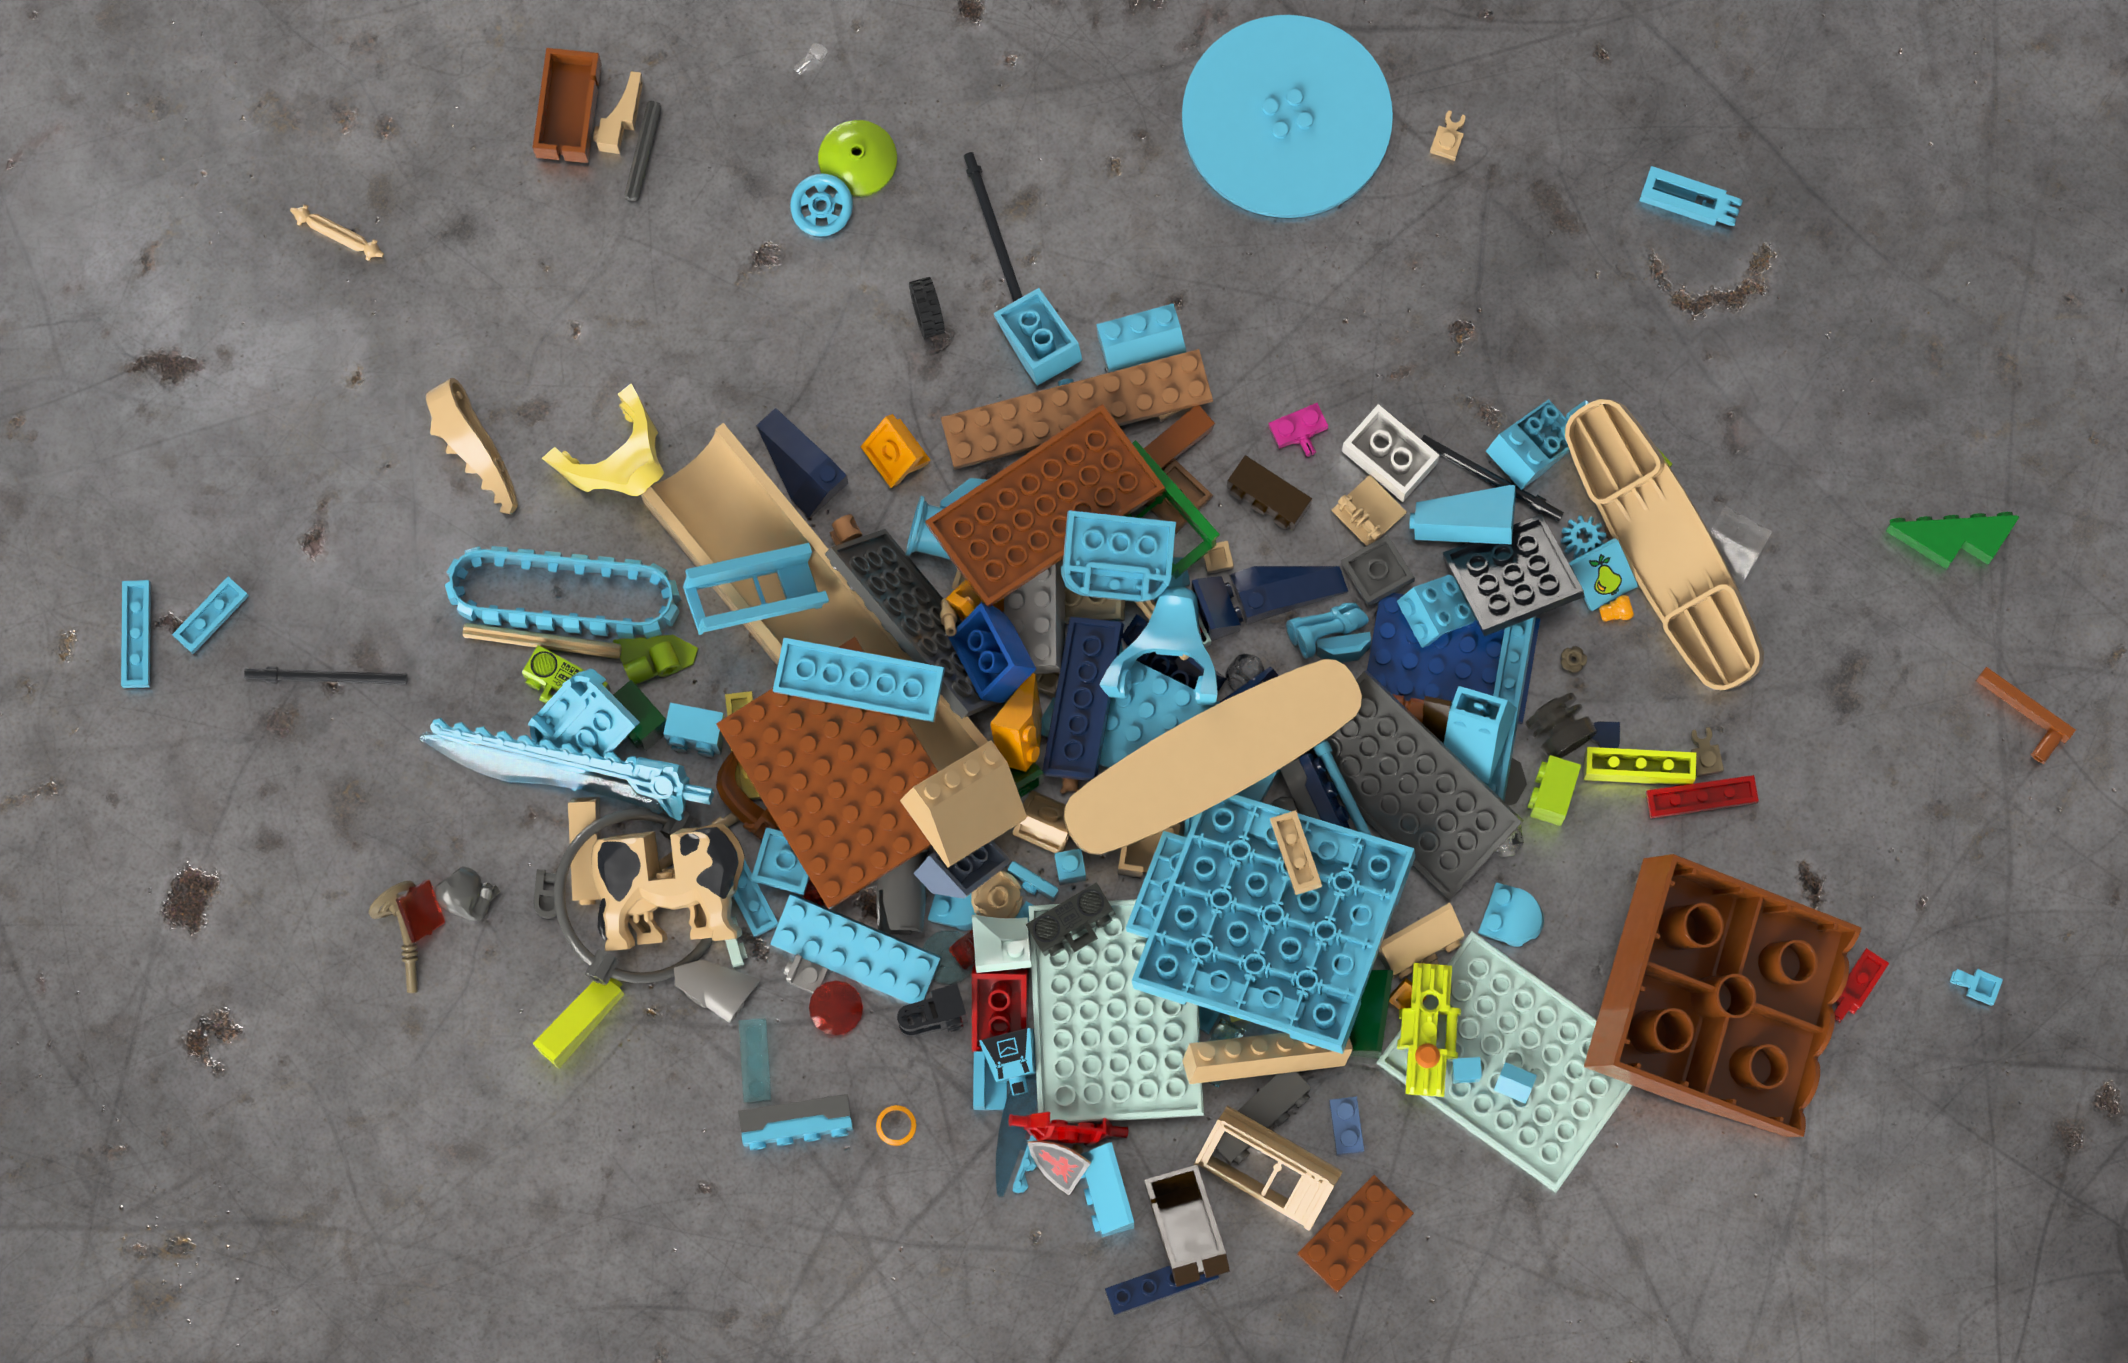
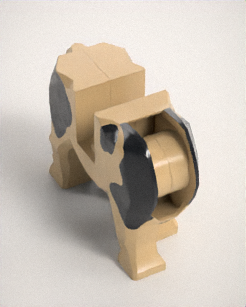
M725 824L682 828L670 835L674 868L663 869L662 872H660L655 831L598 839L592 848L591 865L593 879L601 900L597 927L603 940H607L605 951L624 950L635 946V940L628 928V922L637 933V945L666 941L667 933L657 925L653 918V911L658 907L672 910L689 908V924L692 927L690 932L691 940L712 938V941L737 939L742 936L741 928L734 924L731 918V898L737 891L745 860L743 848L735 834Z

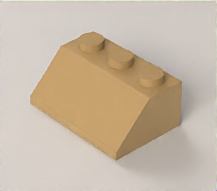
M1451 903L1446 904L1382 941L1377 955L1386 970H1393L1392 980L1397 977L1403 980L1412 975L1413 963L1429 964L1437 960V954L1444 950L1450 953L1462 946L1460 941L1464 939L1465 935Z

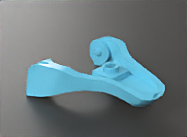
M1185 587L1166 588L1158 597L1148 625L1139 637L1114 659L1099 685L1109 697L1127 699L1132 686L1130 670L1138 657L1151 652L1172 656H1183L1184 654L1193 658L1204 669V673L1199 676L1195 687L1196 703L1198 705L1215 706L1217 701V675L1200 634L1197 595Z

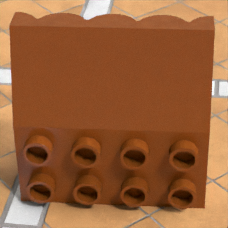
M1675 854L1643 858L1584 1067L1678 1103L1785 1137H1804L1806 1119L1803 1110L1813 1099L1819 1084L1820 1064L1818 1057L1826 1049L1835 1025V1014L1832 1006L1841 996L1849 975L1847 953L1856 943L1862 928Z

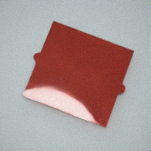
M425 880L416 887H410L408 892L396 899L412 943L417 942L426 935H432L433 930L445 923L430 880Z

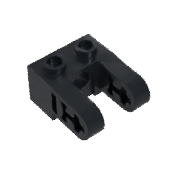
M955 983L932 990V998L903 1006L897 1014L902 1034L907 1037H917L945 1029L948 1032L963 1029V1024L968 1023L958 984ZM921 1013L925 1014V1022H922ZM912 1017L914 1024L909 1025L907 1018Z

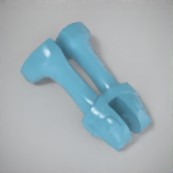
M1355 602L1343 603L1340 606L1331 608L1328 613L1290 619L1286 622V629L1291 643L1294 646L1299 645L1303 657L1308 659L1315 655V643L1319 638L1333 633L1349 634L1365 626L1369 619Z

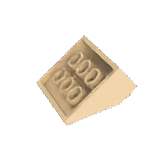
M992 740L917 784L900 800L947 867L952 866L1027 819L1009 765Z

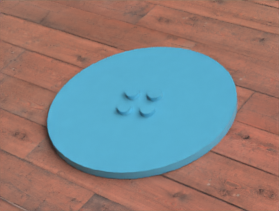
M1274 15L1255 19L1235 27L1220 37L1206 50L1194 67L1185 89L1182 107V127L1185 143L1195 167L1207 183L1222 197L1245 210L1279 218H1298L1319 214L1339 206L1358 193L1371 180L1385 156L1390 141L1393 120L1392 101L1386 79L1379 65L1365 47L1351 35L1330 23L1298 15Z

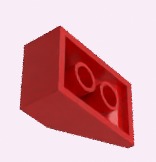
M974 964L972 970V1052L983 1051L979 1040L1028 1028L1029 968L977 973Z

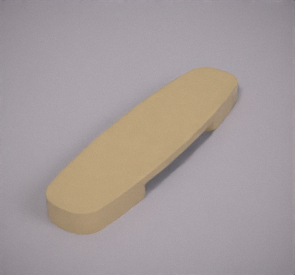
M1599 399L1578 409L1570 416L1565 428V438L1573 461L1589 498L1596 503L1613 539L1616 538L1619 541L1632 573L1662 621L1665 633L1704 685L1716 690H1729L1751 680L1759 673L1764 663V650L1739 589L1685 489L1646 431L1625 405L1614 400Z
M1323 659L1263 682L1209 708L1129 754L1074 793L1064 808V822L1070 836L1081 850L1089 854L1102 855L1157 834L1215 806L1300 757L1354 718L1361 707L1362 695L1359 685L1346 665L1337 660Z

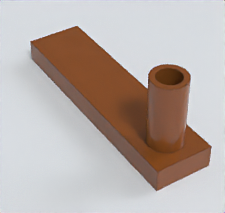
M1985 667L1976 679V682L2047 731L2031 753V756L2036 761L2045 764L2060 741L2066 743L2076 731V729L1988 667Z

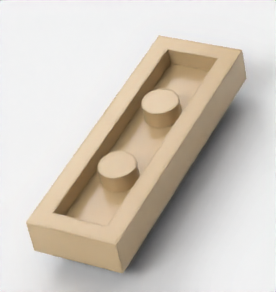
M1296 810L1270 818V823L1295 895L1322 887Z

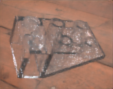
M1724 506L1710 531V535L1740 591L1772 531Z

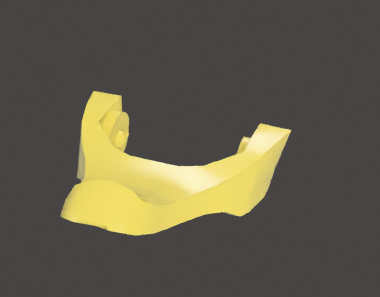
M631 383L618 393L622 401L619 407L622 409L623 414H625V419L633 423V432L622 447L606 460L597 464H580L578 459L572 458L567 451L564 450L561 453L555 447L542 458L567 481L583 491L589 492L593 489L605 488L620 491L631 496H638L644 493L664 474L655 450V438L658 431Z

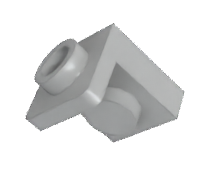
M796 954L794 960L789 959L784 970V974L787 975V983L815 995H818L828 973L827 968L805 960L798 954Z

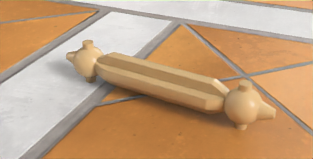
M304 204L303 207H292L290 209L295 215L297 225L301 226L302 223L307 222L310 228L355 251H364L367 260L384 256V253L377 245V240L373 239L372 242H367L363 236L319 214H310L308 205Z

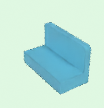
M974 1051V1110H1006L1007 1081L996 1082L984 1052Z

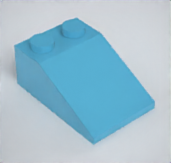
M1040 288L993 313L1023 367L1037 386L1083 360L1079 343Z

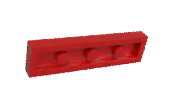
M1754 775L1646 791L1650 819L1757 804L1759 802Z

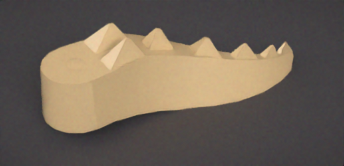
M450 378L426 393V402L432 416L430 433L431 435L443 438L448 443L446 448L447 454H458L466 462V473H477L483 479L481 489L492 490L495 493L494 503H502L500 512L511 514L516 510L518 504L507 468L492 439L473 411L465 389L458 380Z

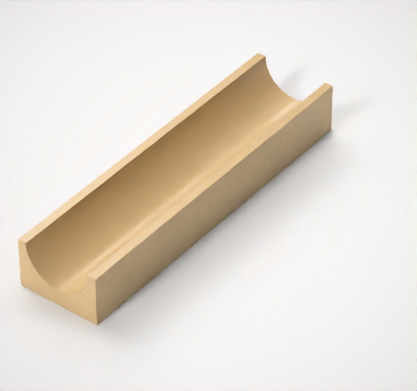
M724 423L715 429L712 440L694 460L671 477L652 484L641 494L644 505L695 567L805 543L810 544L812 554L808 565L817 591H826L829 602L823 604L822 608L819 609L813 608L743 624L777 667L784 638L839 647L853 637H856L865 653L913 661L907 653L900 649L895 638L882 627L880 620L875 614L866 608L864 601L848 586L847 581L840 572L831 566L830 560L825 556L829 549ZM777 573L757 577L766 603L786 600ZM753 578L712 586L731 611L761 605ZM941 694L934 722L905 717L938 772L988 743L987 739L968 717L961 719L959 715L951 710L950 704Z

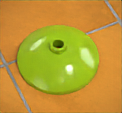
M852 120L839 124L825 136L819 148L818 163L821 174H830L842 180L849 188L852 197H863L878 192L892 179L897 166V151L892 138L882 127L865 120ZM855 149L862 151L858 156L852 154Z

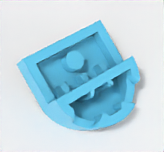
M1496 882L1478 933L1481 936L1505 942L1509 946L1520 947L1523 946V943L1538 937L1544 925V913L1538 901L1527 891Z
M935 894L928 920L956 927L961 931L972 930V915L976 913L971 903V894L964 899Z

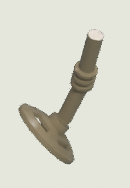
M403 881L390 887L374 900L368 911L373 919L388 917L392 914L398 918L404 944L401 946V949L404 950L401 953L404 956L402 961L405 962L407 993L418 992L416 961L419 959L415 956L418 955V951L415 950L418 948V945L414 942L406 910V904L411 900L416 891V885L413 881ZM408 890L406 894H398L400 892Z

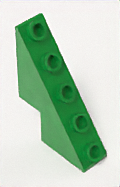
M2001 512L1997 516L1986 517L1984 513L1972 514L1970 518H1959V515H1947L1940 520H1933L1930 516L1919 517L1916 521L1894 518L1889 520L1890 525L1886 532L1945 569L1949 567L1961 548L1989 565L2019 519V516L2013 515V512Z

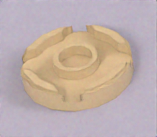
M1000 871L971 893V903L976 915L993 918H1015L1022 906L1019 882L1012 874Z

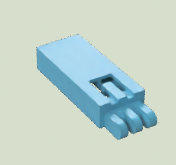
M1653 166L1650 168L1639 200L1715 226L1716 221L1735 226L1736 219L1727 216V214L1738 216L1740 210L1730 205L1741 207L1743 202L1740 198L1726 194V190ZM1697 195L1714 200L1713 205L1706 203V200H1703L1702 205L1695 203Z

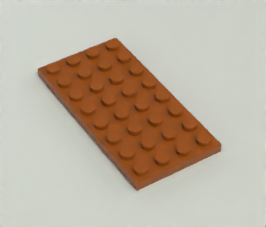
M1102 404L926 520L925 525L980 600L987 607H990L1063 559L1067 512L1069 510L1126 517L1164 492L1165 487Z

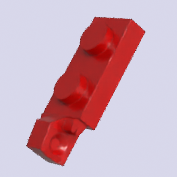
M1867 948L1850 971L1845 988L1836 1001L1839 1005L1836 1007L1834 1014L1835 1020L1839 1023L1848 1011L1855 1014L1857 1009L1861 1008L1889 965L1887 961Z

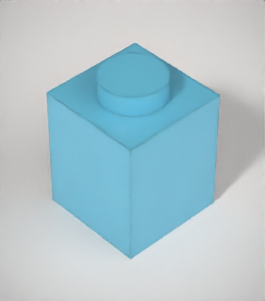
M1081 849L1054 853L1059 885L1086 881Z

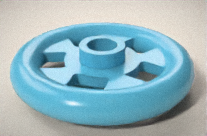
M815 174L809 176L798 184L792 194L790 203L791 214L797 226L804 232L821 237L832 235L840 231L851 217L853 209L851 192L842 180L833 175ZM829 185L838 191L834 197L825 192ZM815 186L818 192L809 198L805 192ZM821 201H825L827 204L824 210L818 209V204ZM836 203L842 205V211L839 216L832 214ZM808 205L811 215L804 217L801 211V207ZM827 218L828 225L816 226V219Z

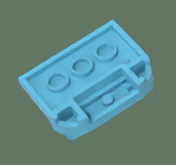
M1069 510L1067 512L1063 566H1061V575L1065 586L1078 595L1136 602H1146L1158 597L1169 586L1171 580L1176 522Z
M587 669L586 671L576 673L564 682L563 686L544 707L530 719L528 726H530L531 738L535 744H540L541 740L549 739L557 748H561L563 744L570 743L578 752L582 753L583 749L591 747L599 756L604 757L605 753L613 752L640 722L605 688L603 683L606 679L594 669ZM542 759L573 791H576L593 773V771Z

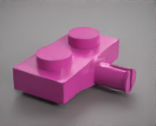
M1315 403L1269 422L1268 427L1279 449L1291 444H1301L1306 457H1310V452L1312 455L1316 453L1310 439L1316 434L1327 430L1328 424L1318 403Z

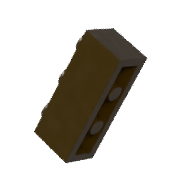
M1246 455L1227 480V488L1230 489L1229 493L1238 500L1244 498L1252 504L1251 507L1256 512L1262 515L1267 513L1283 529L1290 528L1294 531L1312 504L1310 496Z

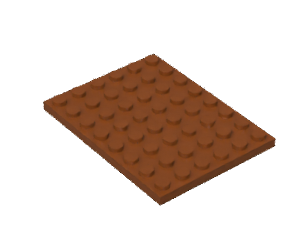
M856 637L838 647L865 652ZM772 688L716 723L828 909L838 905L932 846L900 801L914 786L938 772L905 717L775 693Z

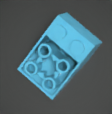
M1548 399L1501 432L1486 452L1512 481L1523 490L1570 452L1565 438V428L1568 420Z
M1458 686L1449 711L1444 745L1485 784L1490 785L1517 708L1508 700Z

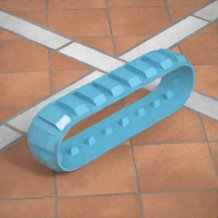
M478 546L464 550L465 554L459 559L454 558L446 572L450 578V581L445 584L450 603L458 605L457 611L461 616L472 622L476 619L483 620L485 625L501 626L502 622H508L512 627L528 629L529 625H537L538 630L555 631V628L559 627L564 628V631L567 633L581 634L582 630H590L592 635L608 636L609 632L617 633L619 638L635 639L636 635H645L646 639L662 635L661 630L667 626H673L680 614L676 603L681 601L676 581L668 580L669 574L666 569L655 563H652L650 566L643 565L642 560L625 559V562L621 563L616 562L615 558L599 556L598 560H590L588 555L572 554L570 558L563 557L560 552L545 551L544 555L536 554L535 550L518 548L517 552H510L508 547L492 546L491 550L481 549ZM483 563H495L496 567H503L506 564L521 566L522 569L530 570L531 567L547 568L549 572L568 570L575 571V574L578 575L589 572L602 574V577L609 578L611 575L628 576L630 580H637L638 577L649 578L650 583L657 586L661 582L667 587L661 590L663 599H669L667 607L662 605L658 612L660 616L655 619L651 617L645 619V622H632L630 618H623V621L608 620L605 619V616L599 615L596 618L579 617L578 613H570L569 616L556 615L548 610H543L542 613L525 612V608H516V610L498 609L496 605H490L489 608L476 607V602L469 600L465 603L460 599V597L465 595V590L463 586H459L461 579L465 580L468 569L480 567Z

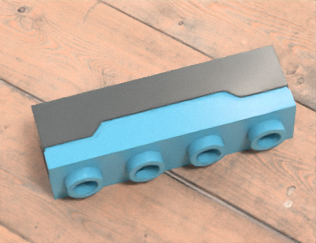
M848 1094L738 1111L742 1142L744 1147L749 1146L750 1150L764 1149L767 1143L777 1142V1146L793 1144V1139L804 1138L805 1142L817 1141L821 1139L820 1135L831 1134L833 1138L848 1135V1131L853 1130Z

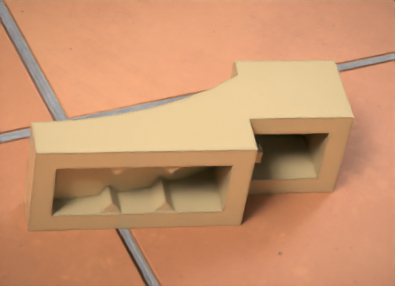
M630 72L629 81L618 105L607 118H601L599 126H595L593 141L597 143L599 151L620 154L624 129L635 131L643 87V78L640 72Z

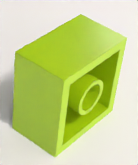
M1551 755L1547 762H1541L1535 780L1540 785L1539 788L1534 787L1527 808L1532 809L1530 817L1558 826L1562 825L1568 811L1581 764Z

